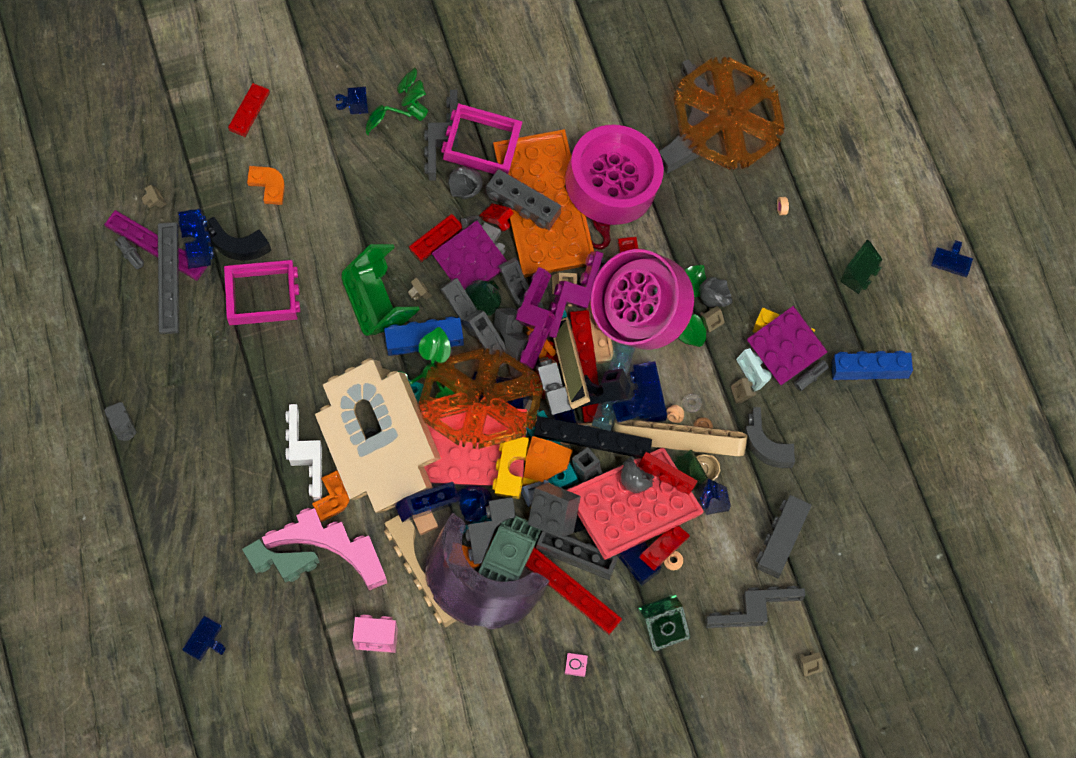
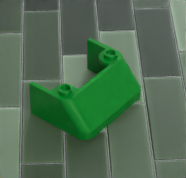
M370 244L342 272L343 285L360 328L366 336L385 332L384 328H388L390 325L401 326L420 310L419 306H398L393 309L381 278L386 274L388 268L384 257L395 248L394 244Z

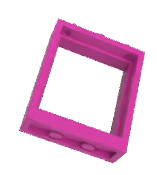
M458 103L457 110L453 109L450 119L453 121L452 126L448 125L446 136L449 137L448 142H443L441 150L444 153L443 160L495 174L498 169L508 174L522 121ZM460 118L512 132L503 165L452 151Z
M292 260L224 266L226 312L229 325L298 319L297 313L301 312L300 302L296 301V295H299V285L295 284V278H298L297 266L294 267ZM288 273L290 309L236 314L235 278Z

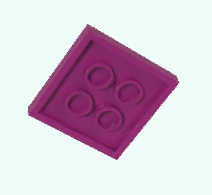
M477 220L432 252V255L451 280L458 278L468 296L499 275L501 272L498 266L507 262Z
M794 305L747 338V341L780 385L828 352Z

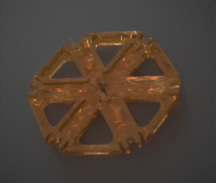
M717 57L713 60L711 58L681 79L677 85L683 91L676 90L673 97L680 137L687 134L683 138V142L687 139L692 141V144L688 147L689 149L697 146L692 152L729 170L731 168L735 170L738 167L737 163L741 164L742 169L746 168V166L748 168L781 142V139L777 138L776 134L781 136L784 133L785 127L778 91L771 92L775 85L772 87L766 85L769 77L762 81L761 79L766 75L730 57H723L721 59L722 64L718 62ZM734 69L754 79V84L737 96L732 76V70ZM711 71L716 95L697 87L694 80L704 72ZM764 99H769L772 102L775 120L772 122L749 112V110ZM685 104H689L710 116L696 126H691L687 121ZM728 110H731V116H728ZM721 130H723L726 156L706 146V141ZM743 131L766 141V145L754 154L748 153Z
M484 348L450 356L444 363L437 362L439 369L433 366L430 367L431 371L428 369L419 400V411L422 413L426 424L458 446L462 440V447H465L467 442L473 443V449L477 447V443H479L478 449L522 438V435H526L524 427L532 430L533 425L535 426L543 394L542 383H538L539 376L536 372L502 351L500 357V351L497 350L496 354L491 355L490 349L487 348L484 354ZM478 359L480 364L475 381L456 369L454 365L458 362ZM503 363L509 364L522 373V376L519 378L496 383L500 365ZM434 381H439L456 393L437 399L430 397ZM482 392H483V396H484V397L482 398L481 402L479 403V398H480V396L482 395ZM533 396L528 412H521L507 403V401ZM467 412L463 427L459 430L451 428L440 420L441 418ZM487 414L507 427L508 430L490 435L484 434L483 430Z

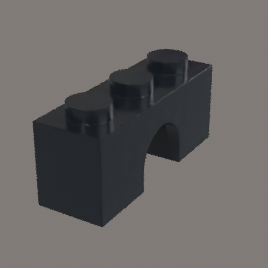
M623 368L605 371L601 385L592 383L588 375H584L590 402L581 405L582 407L616 400L621 401L628 398L631 385Z

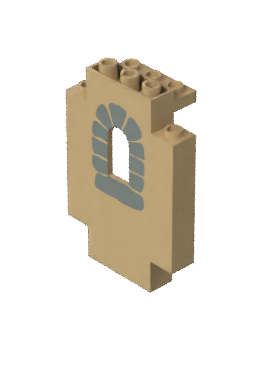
M369 358L362 361V365L356 368H348L344 371L345 374L333 376L328 379L327 383L323 384L331 405L320 408V412L316 413L315 416L349 499L358 500L368 495L375 513H384L433 489L424 467L441 459L406 374L398 371L390 372V370L382 368L380 361ZM361 400L370 402L382 429V432L366 439L355 412V407Z

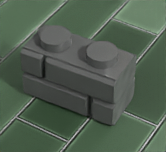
M123 402L116 403L104 410L118 440L127 441L136 435L137 431Z

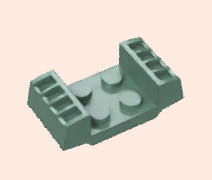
M518 516L502 522L488 549L476 579L514 595L522 572L534 547L537 546L542 530L528 525L527 520Z

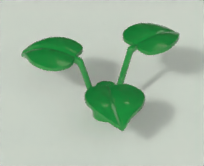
M415 67L402 78L397 87L399 94L403 91L406 93L401 105L403 107L407 106L408 112L389 106L384 107L381 104L370 114L367 120L366 134L368 136L369 132L382 121L387 110L407 115L409 118L414 116L419 121L426 117L428 109L417 101V99L426 95L421 80L414 83L417 76V69Z
M695 265L684 270L691 281L694 297L700 296V285L706 280L704 265ZM640 294L637 296V302L640 300ZM653 306L649 310L650 314L653 312ZM693 314L687 327L678 337L679 340L688 345L703 346L706 340V328L703 319Z
M437 327L421 339L418 347L420 355L426 360H431V363L425 366L423 373L409 381L411 385L423 377L427 381L435 380L441 390L435 396L437 405L468 406V394L462 384L449 382L443 388L437 377L439 368L434 362L444 363L451 353L448 336L441 327Z

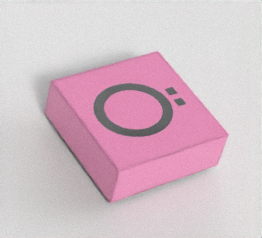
M568 653L565 674L585 677L588 656Z

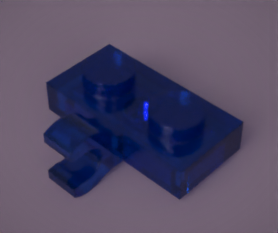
M955 240L951 251L939 247L936 248L931 266L967 278L973 258L959 254L962 242Z
M203 616L182 651L200 662L209 648L223 655L226 648L214 640L222 626Z

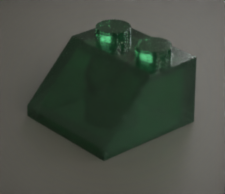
M866 240L847 265L840 281L857 294L862 289L866 291L872 282L870 280L873 275L876 277L882 269L880 265L883 259L869 240Z
M675 594L638 607L642 625L653 652L691 639L683 605Z

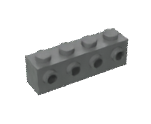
M500 169L497 170L486 186V192L490 199L498 200L505 207L517 211L524 219L534 221L542 229L550 230L561 214L562 206Z
M792 495L789 496L788 500H783L779 509L782 511L780 518L775 517L771 526L775 528L773 534L768 533L764 545L767 547L764 552L760 551L756 562L759 563L758 570L777 579L780 577L812 506L811 504Z
M542 531L536 548L543 554L609 581L618 560L617 556L604 560L595 545L580 542L573 536L568 535L559 538L545 531Z

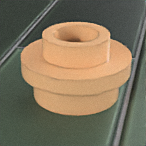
M672 405L667 408L665 414L671 422L680 423L683 421L684 410L680 406Z
M675 551L664 561V565L669 570H678L683 565V557L679 552ZM675 557L677 559V562L672 563L670 561V558Z

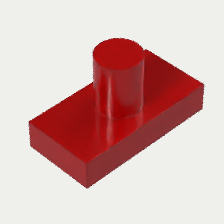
M492 203L479 216L483 221L497 224L501 231H506L511 226L508 219L514 212L509 207Z

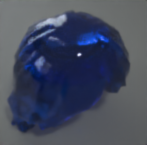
M469 485L458 492L460 510L466 521L477 522L487 514L486 506H489V501H492V495L486 488Z

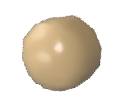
M698 455L692 460L690 465L691 476L697 482L703 484L714 481L718 478L721 471L720 463L713 455Z

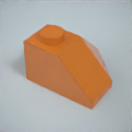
M532 436L526 457L524 478L543 482L567 470L573 450L552 441Z

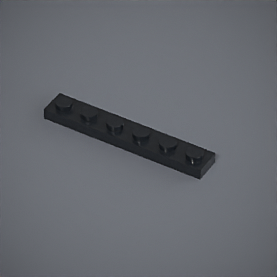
M540 416L537 417L534 437L642 458L645 452L650 454L652 439Z

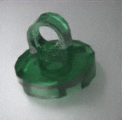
M475 280L465 289L476 309L484 311L487 316L494 314L496 309L500 307L501 296L498 292L500 288L494 280L490 282Z

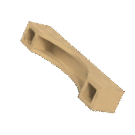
M406 512L385 522L386 530H384L387 539L389 541L393 540L396 546L393 548L398 557L402 556L405 563L403 565L408 574L412 573L415 580L413 582L417 589H422L426 595L423 598L427 606H432L435 610L433 615L438 624L442 623L444 627H447L466 616L465 610L456 595L435 585L420 568L414 549L416 531Z

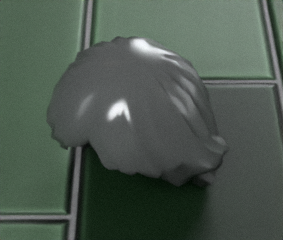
M458 167L454 169L448 179L451 195L462 199L472 198L481 191L483 184L481 174L471 167Z
M710 277L700 285L699 294L702 302L707 307H726L733 303L727 286V280Z
M629 457V459L623 462L621 483L628 491L641 493L653 486L654 476L640 470L634 462V457Z

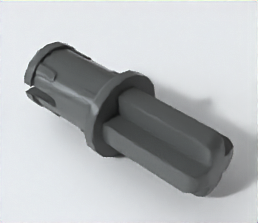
M125 236L119 237L115 244L122 251L123 257L128 259L135 269L143 267L144 261L138 255L137 249L131 246Z
M821 360L810 370L806 369L805 373L793 382L795 387L803 391L810 383L816 382L817 377L828 369V364Z

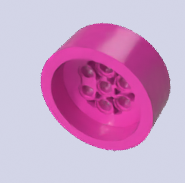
M605 125L594 128L584 134L575 145L565 175L567 193L575 207L592 220L610 225L632 222L644 215L653 203L663 179L662 158L652 141L635 129L621 125Z
M644 249L627 250L611 258L596 276L591 292L592 314L600 330L607 337L618 343L644 350L664 347L678 338L687 327L694 307L693 287L684 269L673 260ZM644 276V281L640 283L641 277ZM657 287V293L653 295V291ZM640 294V300L637 302V296ZM621 302H623L624 305H623V307L620 309V304H621ZM653 306V312L650 314L649 310ZM636 313V319L633 321V315Z

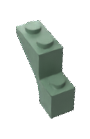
M260 539L242 549L256 574L267 571L271 568L270 565L274 564L285 583L297 580L301 573L312 571L320 563L314 552L274 553L268 550Z

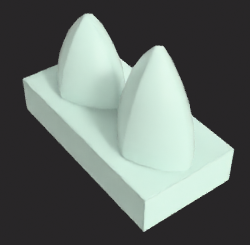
M751 348L744 350L736 359L748 381L753 383L752 388L754 391L760 390L771 379L772 373L762 369L760 365L763 361L757 353L752 352Z

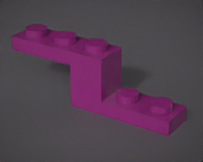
M593 251L588 254L585 261L587 267L580 278L581 286L568 281H559V284H556L554 302H551L548 310L556 318L547 337H557L566 303L579 308H588L592 287L604 253Z
M540 267L533 274L532 283L525 292L522 306L517 310L516 320L519 323L534 329L529 335L528 344L522 351L520 360L522 364L531 369H534L556 318L550 311L538 307L552 276Z

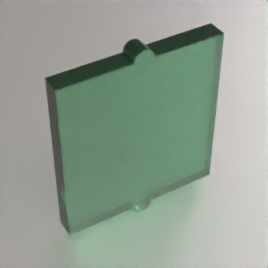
M689 450L683 456L677 457V460L674 462L677 469L697 480L693 490L699 489V486L708 480V477L693 450Z

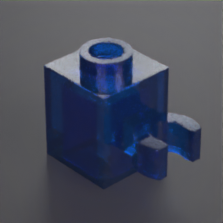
M366 87L347 88L348 96L342 94L335 95L336 101H343L340 104H336L337 110L349 107L350 115L368 113Z
M635 395L613 403L612 407L617 422L634 419L649 411L651 406H643V401L647 400L648 397L644 396L639 399V396Z

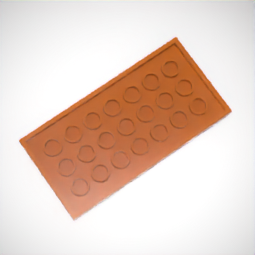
M565 129L520 137L517 140L508 175L562 206L561 214L550 230L538 227L534 221L524 219L517 211L512 210L514 214L510 217V223L524 278L533 276L538 267L552 273L587 266L585 265L588 254L594 251L586 216L575 207L566 190L565 175L571 153ZM510 139L493 142L498 164L503 165Z

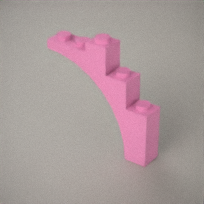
M307 508L300 511V514L296 515L299 523H289L284 526V529L269 531L262 537L267 549L288 544H308L328 549L344 558L356 569L363 578L368 590L387 584L386 576L370 537L359 536L353 540L354 542L350 543L342 522L330 523L326 526L327 528L323 529L315 508Z

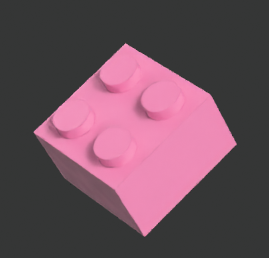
M370 615L355 617L353 644L356 650L396 653L398 634L396 620L387 616H382L380 619H373Z

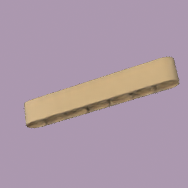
M622 418L615 419L613 425L614 432L652 439L651 447L743 456L747 443V434L739 431Z

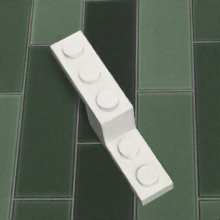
M289 404V411H286V423H289V429H286V441H289V448H286V460L290 461L291 466L313 465L309 466V477H313V484H309V496H312L314 502L322 499V444L320 440L299 441V409L297 404Z

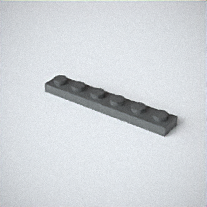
M177 222L158 223L160 334L179 333V244Z

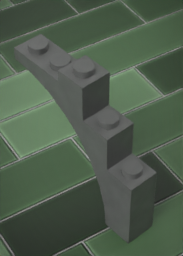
M689 59L682 62L681 72L690 90L692 109L688 122L681 133L669 145L659 151L666 174L704 154L706 142L701 136L713 130L715 118L710 112L722 107L724 95L722 91L717 89L714 84L708 87L707 81L701 78L696 65L692 64Z

